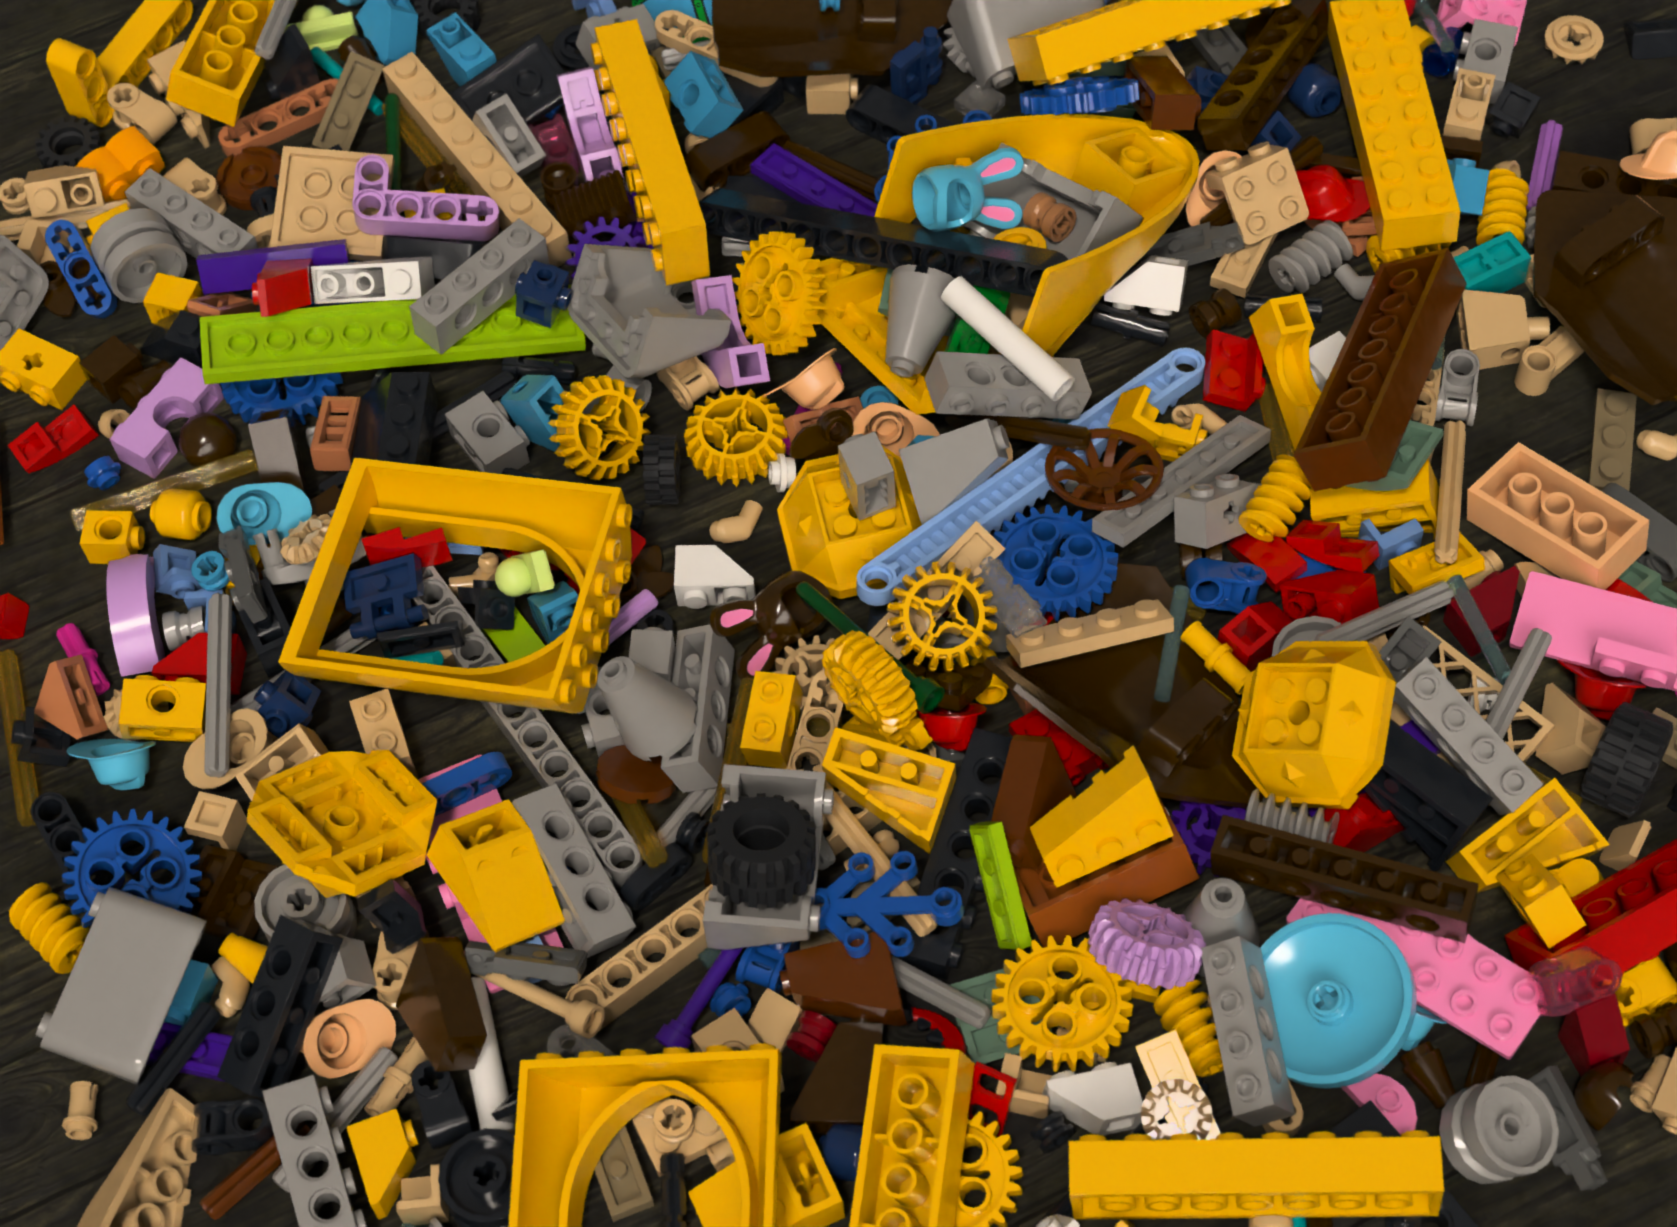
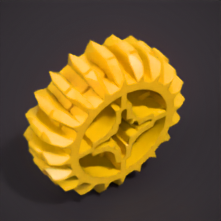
M599 375L597 378L595 376H587L583 378L582 382H573L570 384L571 392L563 391L559 394L563 405L556 404L551 407L558 414V418L548 422L550 426L556 427L557 433L553 434L549 439L552 442L560 443L554 454L558 457H565L563 466L568 469L575 468V474L581 477L588 475L592 480H600L603 477L605 479H613L617 477V472H628V463L636 464L640 461L636 450L643 451L644 443L641 441L642 436L651 433L648 429L643 428V422L649 419L650 416L639 411L645 402L641 399H634L636 390L632 387H625L624 381L620 379L611 380L606 375ZM601 396L599 403L594 404L590 413H582L592 400ZM610 442H617L607 455L599 458L601 451H605Z
M737 388L734 389L733 395H726L720 389L718 399L714 400L706 396L705 406L695 405L694 416L688 417L687 429L684 433L685 444H687L686 452L687 456L692 460L696 471L703 470L707 480L717 476V481L722 485L727 479H732L733 484L737 487L740 479L747 478V481L753 484L755 475L767 477L769 462L777 461L778 453H786V444L781 440L788 438L783 422L785 417H783V414H780L776 403L769 404V399L766 396L763 397L762 395L756 398L752 389L745 395H740V391ZM752 422L760 426L765 432L759 431L758 427L753 426L749 423ZM707 442L714 443L715 447L723 449V452L712 448Z
M937 561L932 562L930 567L931 575L929 576L921 565L916 567L915 574L918 581L908 574L903 576L902 582L908 591L895 587L892 595L900 600L901 603L890 602L887 605V611L899 614V617H892L887 620V627H900L901 631L891 637L892 643H899L905 639L908 644L902 648L900 654L905 657L912 649L918 654L913 661V665L917 667L922 663L924 657L929 658L928 669L931 672H935L939 660H943L945 671L951 672L954 666L953 658H956L962 668L967 667L969 660L966 652L973 658L979 659L982 656V651L976 643L989 646L992 642V639L982 631L990 632L995 631L997 628V623L985 619V617L997 613L996 606H984L983 604L992 598V591L988 590L979 594L977 589L980 588L984 580L978 577L972 584L969 583L966 579L970 575L971 569L968 567L962 570L960 576L954 575L956 568L954 562L948 563L945 573H941L940 565ZM928 587H951L945 598L934 601L927 597L922 599L916 596L917 593ZM961 594L967 598L972 606L974 627L967 623L968 620L958 612L957 603ZM951 600V605L947 610L950 614L947 618H952V623L945 621L933 634L932 630L936 625L934 620L937 616H932V611L938 613ZM909 607L917 610L916 614L920 615L927 624L923 640L912 629L909 620ZM944 633H951L956 636L961 634L968 638L963 644L953 648L933 647L937 638Z
M851 630L847 634H842L835 639L823 652L822 665L825 668V676L831 682L830 687L835 690L838 699L846 706V710L854 715L856 721L862 722L865 729H871L874 734L878 732L882 736L885 734L889 737L893 733H897V730L901 731L917 715V701L915 700V692L909 686L910 681L902 673V668L898 667L895 663L893 656H890L885 651L883 645H878L873 637L867 636L861 631Z

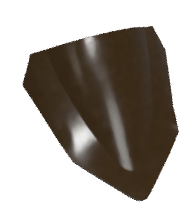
M712 0L714 46L719 66L761 78L836 74L882 76L890 70V60L899 50L905 49L915 40L920 43L925 28L932 26L939 31L949 22L947 13L953 0H840L839 11H834L833 8L829 7L826 11L822 12L820 11L819 0Z
M1548 190L1541 193L1537 199L1535 210L1534 297L1557 317L1608 379L1651 405L1664 401L1676 402L1677 198L1567 190Z
M1117 563L1116 581H1113L1112 592L1110 594L1104 593L1101 605L1091 602L1089 613L1084 612L1079 607L1076 608L1075 618L1097 614L1102 609H1118L1135 605V603L1141 600L1158 599L1174 617V632L1022 668L1012 655L1004 659L990 656L984 660L983 664L1012 690L1074 739L1098 755L1111 769L1125 759L1123 753L1134 745L1158 797L1247 808L1250 797L1257 787L1232 757L1239 717L1238 709L1240 708L1237 696L1233 688L1215 671L1210 672L1204 667L1205 661L1180 639L1182 633L1193 623V620L1156 566ZM1066 611L1060 612L1059 621L1070 617ZM1053 619L1048 625L1058 623L1059 621ZM1259 791V802H1261L1263 794Z

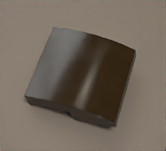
M205 845L199 855L200 863L193 867L194 870L202 872V880L190 883L200 888L199 897H187L194 907L192 913H185L207 921L203 933L225 939L233 932L238 936L253 940L260 927L255 917V897L260 884L279 866L246 860L238 851Z

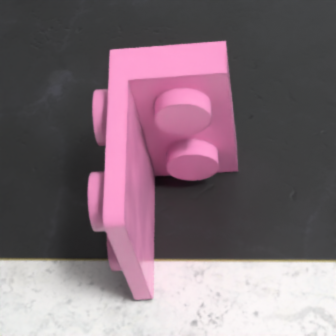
M1441 0L1433 31L1445 38L1455 29L1463 28L1467 22L1474 25L1475 19L1518 27L1514 46H1516L1527 0Z

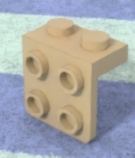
M1269 142L1259 143L1248 149L1249 154L1239 159L1236 157L1225 158L1215 164L1216 169L1205 173L1209 188L1224 191L1234 223L1238 222L1243 233L1244 244L1248 245L1302 222L1309 216V210L1288 148L1270 145Z

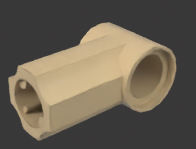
M1560 326L1539 345L1530 346L1525 349L1515 374L1514 383L1517 389L1530 396L1545 393L1550 381L1583 354L1584 350L1566 328Z

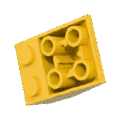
M509 799L439 825L427 857L494 952L564 923V916L533 833Z
M807 1123L780 1134L776 1227H826L844 1219L842 1198ZM734 1161L688 1192L703 1227H740L741 1185L737 1164Z

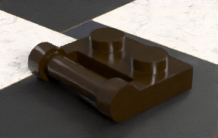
M916 651L912 653L910 662L905 665L917 677H930L944 688V697L937 707L960 712L988 688L993 675L991 670L979 662L975 666L968 665L962 668L958 662L953 661V670L946 672L943 660H939L935 672H931L928 669L930 659L924 657L918 667L913 665V661L918 654Z

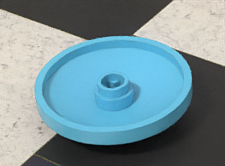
M1335 913L1317 914L1298 919L1284 926L1268 938L1260 947L1289 1080L1314 1088L1349 1086L1379 1072L1398 1054L1408 1038L1414 1022L1417 1004L1416 986L1407 959L1398 946L1381 929L1363 919L1350 915Z

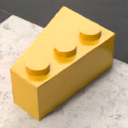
M1429 459L1426 460L1409 487L1400 490L1372 491L1344 486L1339 489L1328 488L1314 491L1310 488L1312 520L1340 523L1341 537H1358L1361 522L1368 518L1378 531L1386 532L1416 518L1424 529V533H1433V540L1436 538L1439 485Z
M835 727L822 763V770L826 772V780L930 854L957 778L956 764Z
M1134 745L1123 753L1125 759L1107 773L1101 770L1092 777L1093 784L1076 798L1072 795L1068 796L1029 827L1056 888L1174 836L1149 775Z
M1553 778L1537 790L1513 813L1506 814L1448 859L1446 863L1458 878L1479 883L1478 893L1501 886L1496 877L1503 873L1511 862L1517 859L1526 858L1533 854L1547 870L1565 865L1574 859H1583L1595 855L1610 844L1558 780Z

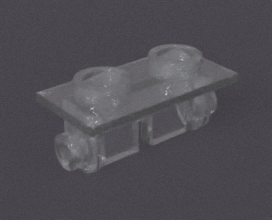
M992 556L985 558L979 565L982 570L981 574L967 580L971 584L978 577L984 580L982 585L976 590L979 594L988 590L992 591V598L983 601L986 606L993 605L997 607L994 615L1015 638L1047 624V620L1040 611V603L1037 600H1033L1020 584H1013L1014 578L1003 567V562L1000 559H993Z

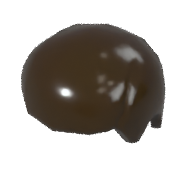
M203 412L190 417L181 427L178 441L179 449L182 456L192 467L210 470L223 466L234 455L237 435L230 422L224 417L215 413Z
M1605 1062L1593 1066L1584 1073L1575 1087L1573 1097L1586 1122L1596 1132L1603 1129L1622 1106V1102L1617 1094V1088L1619 1086H1626L1628 1088L1633 1086L1631 1078L1634 1076V1072L1627 1065L1620 1062Z

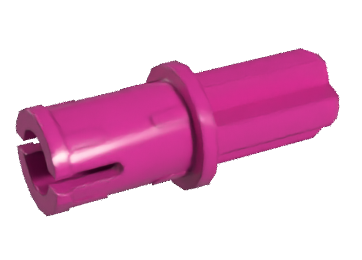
M67 623L64 627L59 628L56 636L67 657L82 655L96 696L106 692L110 687V683L97 662L98 654L96 650L89 648L79 627L75 626V624Z

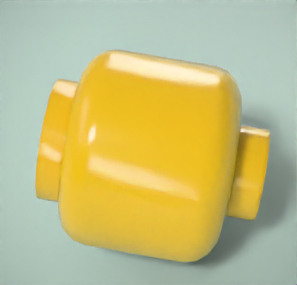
M168 488L159 495L150 508L151 521L155 524L159 534L166 538L195 540L202 532L209 528L211 523L212 511L210 504L206 502L205 498L198 491Z

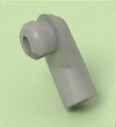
M1349 264L1340 266L1334 273V277L1350 296L1358 301L1364 300L1375 276H1359Z

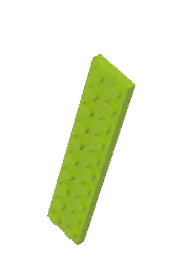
M517 294L512 296L443 354H439L415 335L409 306L418 299L297 308L266 317H261L260 312L199 317L204 384L586 350L585 335L570 317L568 308L565 311L560 309L551 328L517 317Z

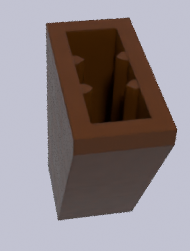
M1015 734L1010 743L991 822L1002 821L1013 867L1038 868L1043 858L1029 827L1068 796L1077 797L1051 737Z
M875 932L868 933L871 949L862 958L849 956L844 944L840 941L784 954L787 969L779 971L785 996L793 995L796 1005L802 1010L853 1019L862 1018L870 1022L894 1026L907 1025L892 954L888 949L887 943ZM856 939L852 941L850 946L858 947L863 944L864 940Z

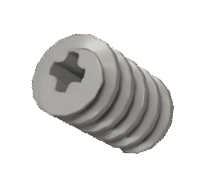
M1325 220L1324 223H1319L1314 227L1313 231H1308L1304 234L1302 239H1297L1293 242L1291 247L1283 249L1280 255L1272 257L1269 260L1270 274L1281 290L1291 293L1295 289L1300 293H1305L1309 289V284L1316 285L1320 281V276L1327 277L1331 273V268L1337 269L1342 265V260H1350L1353 257V249L1342 229L1335 222Z
M1256 788L1248 802L1244 820L1332 844L1339 823V813L1335 812L1330 821L1327 822L1324 819V808L1319 807L1313 817L1308 816V804L1305 802L1301 804L1297 812H1293L1291 798L1288 797L1279 808L1275 804V793H1270L1264 803L1259 802V789Z

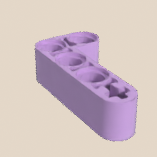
M374 154L366 155L356 164L352 204L355 223L358 229L364 233L371 235L488 241L494 238L499 231L498 205L490 197L391 190L389 168L385 159ZM370 174L382 176L379 180L372 182L365 179ZM371 207L379 210L377 214L372 216L362 213L365 209ZM404 210L416 212V215L411 218H404L399 214ZM442 212H448L454 215L449 220H440L437 218L438 214ZM462 214H466V221H462ZM480 216H486L485 221H479Z

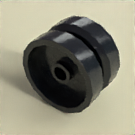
M488 1128L471 1132L454 1143L443 1158L438 1178L442 1198L459 1227H509L515 1135L505 1130Z

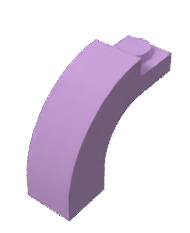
M588 67L557 75L568 125L585 183L587 180L592 181L601 175L606 176L608 172L613 173L614 170H619L623 177L617 149L612 141L593 68Z
M732 276L692 281L697 315H704L708 309H719L732 320L729 335L723 344L702 353L705 364L713 372L718 384L724 388H732L770 381L764 343L751 345L742 331Z
M134 554L123 559L109 561L107 567L108 615L121 677L151 672L153 666L165 658L155 610L153 556L149 557L148 554Z

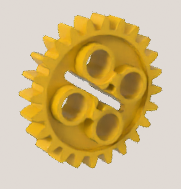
M769 232V234H760L759 241L751 240L749 242L751 251L743 250L741 252L745 263H736V268L741 274L740 277L732 279L738 285V291L734 293L735 299L739 301L737 311L742 315L739 320L741 327H747L744 335L746 339H753L752 345L764 343L766 354L788 355V353H798L799 347L808 346L807 337L816 336L813 324H822L821 318L817 315L818 310L826 309V306L820 302V296L825 295L827 290L819 286V282L825 278V274H817L816 271L821 261L820 259H811L814 248L805 247V239L796 238L795 233Z
M1066 935L1063 945H1057L1053 936H1048L1047 947L1044 948L1036 940H1032L1030 954L1017 948V963L1007 959L1004 961V972L1006 974H996L995 986L998 988L992 989L991 1002L996 1003V1005L992 1006V1018L1001 1019L997 1022L998 1034L1009 1033L1006 1037V1047L1008 1049L1019 1044L1021 1045L1019 1056L1022 1060L1031 1053L1036 1055L1035 1067L1037 1068L1046 1059L1051 1060L1053 1072L1058 1071L1061 1061H1067L1069 1068L1074 1072L1076 1071L1078 1059H1083L1089 1067H1092L1095 1052L1107 1059L1109 1057L1108 1044L1116 1047L1121 1045L1122 1036L1119 1032H1128L1130 1021L1126 1017L1132 1016L1133 1004L1127 1002L1131 1000L1132 987L1124 986L1126 980H1122L1121 975L1109 973L1107 966L1099 965L1096 962V957L1088 952L1087 939H1084L1078 948L1072 946L1070 935ZM1060 971H1067L1072 973L1074 977L1061 979L1055 974ZM1086 981L1092 982L1081 987V985ZM1033 995L1037 996L1041 1001L1036 1004H1028L1021 999L1025 996ZM1096 1002L1102 1008L1092 1011L1086 1009L1083 1004ZM1043 1019V1021L1040 1022V1023L1037 1024V1025H1033V1024L1031 1023V1022H1037V1021ZM1055 1026H1061L1069 1030V1033L1058 1036L1049 1030Z
M980 1111L972 1120L967 1119L964 1150L974 1146L979 1147L983 1152L980 1159L970 1164L962 1161L954 1227H990L993 1223L1000 1227H1007L1008 1225L1002 1212H1017L1016 1204L1009 1199V1196H1020L1023 1193L1021 1186L1012 1182L1024 1177L1022 1168L1010 1166L1018 1161L1020 1157L1017 1150L1005 1151L1012 1143L1009 1134L996 1138L1000 1129L998 1122L993 1121L986 1127H983L985 1118ZM984 1172L990 1173V1177L987 1179L975 1177ZM981 1190L985 1192L986 1198L980 1206L972 1208L963 1204L966 1194L970 1191Z

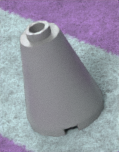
M912 264L898 266L891 275L885 362L891 367L890 370L894 374L906 378L923 371L956 316V313L941 300L942 292L955 278L931 267L928 268L927 274L915 272L916 265Z
M620 656L613 658L601 668L597 678L598 686L624 745L634 756L644 761H651L649 757L659 755L664 759L673 756L688 743L697 727L694 722L695 711L698 713V706L688 692L628 657Z
M1227 878L1211 880L1182 912L1186 916L1185 921L1191 922L1192 929L1200 931L1206 946L1241 936L1259 947L1260 935L1258 926L1242 888L1233 880ZM1202 963V966L1200 967V970L1197 974H1199L1202 977H1205L1204 966Z

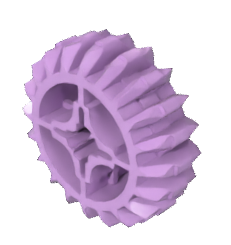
M1122 899L1121 902L1109 901L1108 905L1100 906L1088 932L1090 935L1088 940L1090 945L1089 952L1096 957V962L1099 965L1107 966L1109 973L1121 975L1122 980L1129 979L1135 981L1137 985L1141 983L1147 984L1153 989H1156L1157 986H1163L1166 989H1172L1174 985L1185 987L1187 982L1194 981L1203 963V951L1200 948L1205 947L1206 943L1203 941L1204 939L1200 931L1192 929L1191 922L1185 921L1186 916L1173 913L1171 908L1159 907L1156 902L1154 904L1144 903L1141 899L1137 900V902H1132L1128 899Z

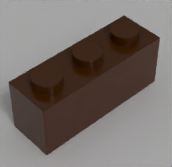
M1134 56L1125 60L1123 78L1138 80L1140 100H1136V102L1131 104L1150 130H1194L1195 117H1199L1201 113V98L1168 56Z

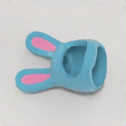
M1000 148L969 166L948 164L923 169L917 174L912 188L913 206L920 223L925 228L935 232L953 230L974 220L1000 229L1016 227L1022 218L1020 205L1008 198L985 196L983 185L1018 175L1024 163L1020 152L1014 148Z

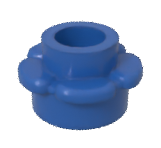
M110 456L96 459L84 471L88 478V486L99 488L100 490H107L113 487L120 480L121 465L118 462L114 463Z
M730 982L722 984L713 994L710 1002L711 1011L721 1017L735 1008L740 1016L743 1017L751 1007V1000L747 996L748 988L742 983L736 984V986Z

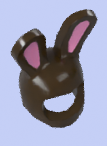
M800 570L785 571L771 580L751 600L719 604L712 610L710 625L713 632L718 636H731L752 625H755L758 629V638L748 646L736 662L737 674L741 681L747 685H753L755 671L769 672L778 654L785 646L798 642L800 638L804 640L824 627L827 620L817 611L816 615L811 612L796 592L797 585L805 581L832 602L828 589L814 577Z

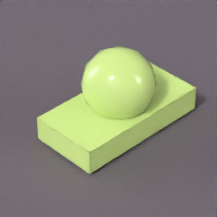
M314 5L307 9L303 14L302 22L287 24L284 30L285 32L288 26L295 24L308 44L310 51L314 47H319L323 51L338 49L340 44L348 37L358 36L352 12L334 15L329 8L320 5Z
M543 549L522 553L502 561L495 572V583L499 590L505 595L518 597L523 594L554 589L555 585L546 551Z

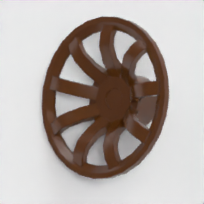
M1088 429L1091 432V439L1109 438L1103 462H1099L1097 452L1091 440L1089 447L1084 450L1088 466L1073 452L1066 451V447L1053 446L1046 457L1045 477L1053 491L1065 501L1097 511L1120 510L1142 503L1158 490L1163 480L1164 464L1156 448L1135 434L1117 429ZM1120 440L1136 446L1130 449L1117 464H1114ZM1142 455H1147L1153 466L1141 464L1128 469ZM1056 460L1067 461L1077 471L1063 469L1055 472ZM1140 475L1153 476L1151 483L1146 489L1132 479ZM1070 479L1077 481L1079 485L1072 493H1069L1059 482ZM1123 489L1130 490L1136 495L1130 499L1118 501L1123 497Z

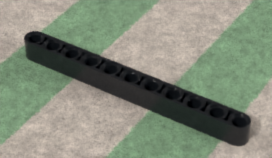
M723 188L712 191L698 201L708 234L750 242L751 240L759 241L760 234H769V232L795 233L796 238L805 239V247L814 248L813 254L893 270L898 266L912 264L916 265L915 272L926 274L928 268L931 267L954 278L962 276L971 285L1031 297L1035 296L1044 270L1068 260L1065 255L1054 250L947 230L935 232L921 225Z

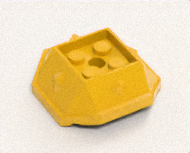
M884 446L882 447L894 470L896 507L861 521L854 518L857 515L841 483L839 455L836 454L805 461L777 508L778 520L791 571L800 570L814 577L825 585L831 596L838 599L857 596L856 577L858 571L869 561L922 525L902 459ZM872 579L866 583L871 589H882L888 585L882 579Z
M1295 641L1277 655L1259 662L1256 669L1246 675L1241 706L1238 709L1239 717L1232 757L1265 798L1270 793H1275L1276 806H1281L1288 797L1291 798L1292 807H1300L1305 802L1308 804V808L1349 809L1358 798L1357 793L1372 780L1382 767L1396 681L1381 659L1376 646L1368 641Z
M372 750L370 754L354 751L327 752L259 781L252 802H250L248 807L247 823L276 853L283 864H286L295 875L307 879L325 898L343 893L355 897L425 865L436 813L437 799L389 750Z

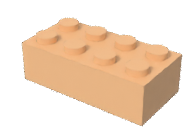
M1519 442L1467 489L1468 521L1562 579L1606 590L1647 549L1649 519Z

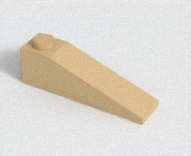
M172 1088L165 1090L86 1208L77 1227H181L184 1206L189 1204L191 1190L187 1189L190 1167L197 1157V1153L193 1152L191 1148L192 1141L197 1137L198 1118L194 1116V1104Z

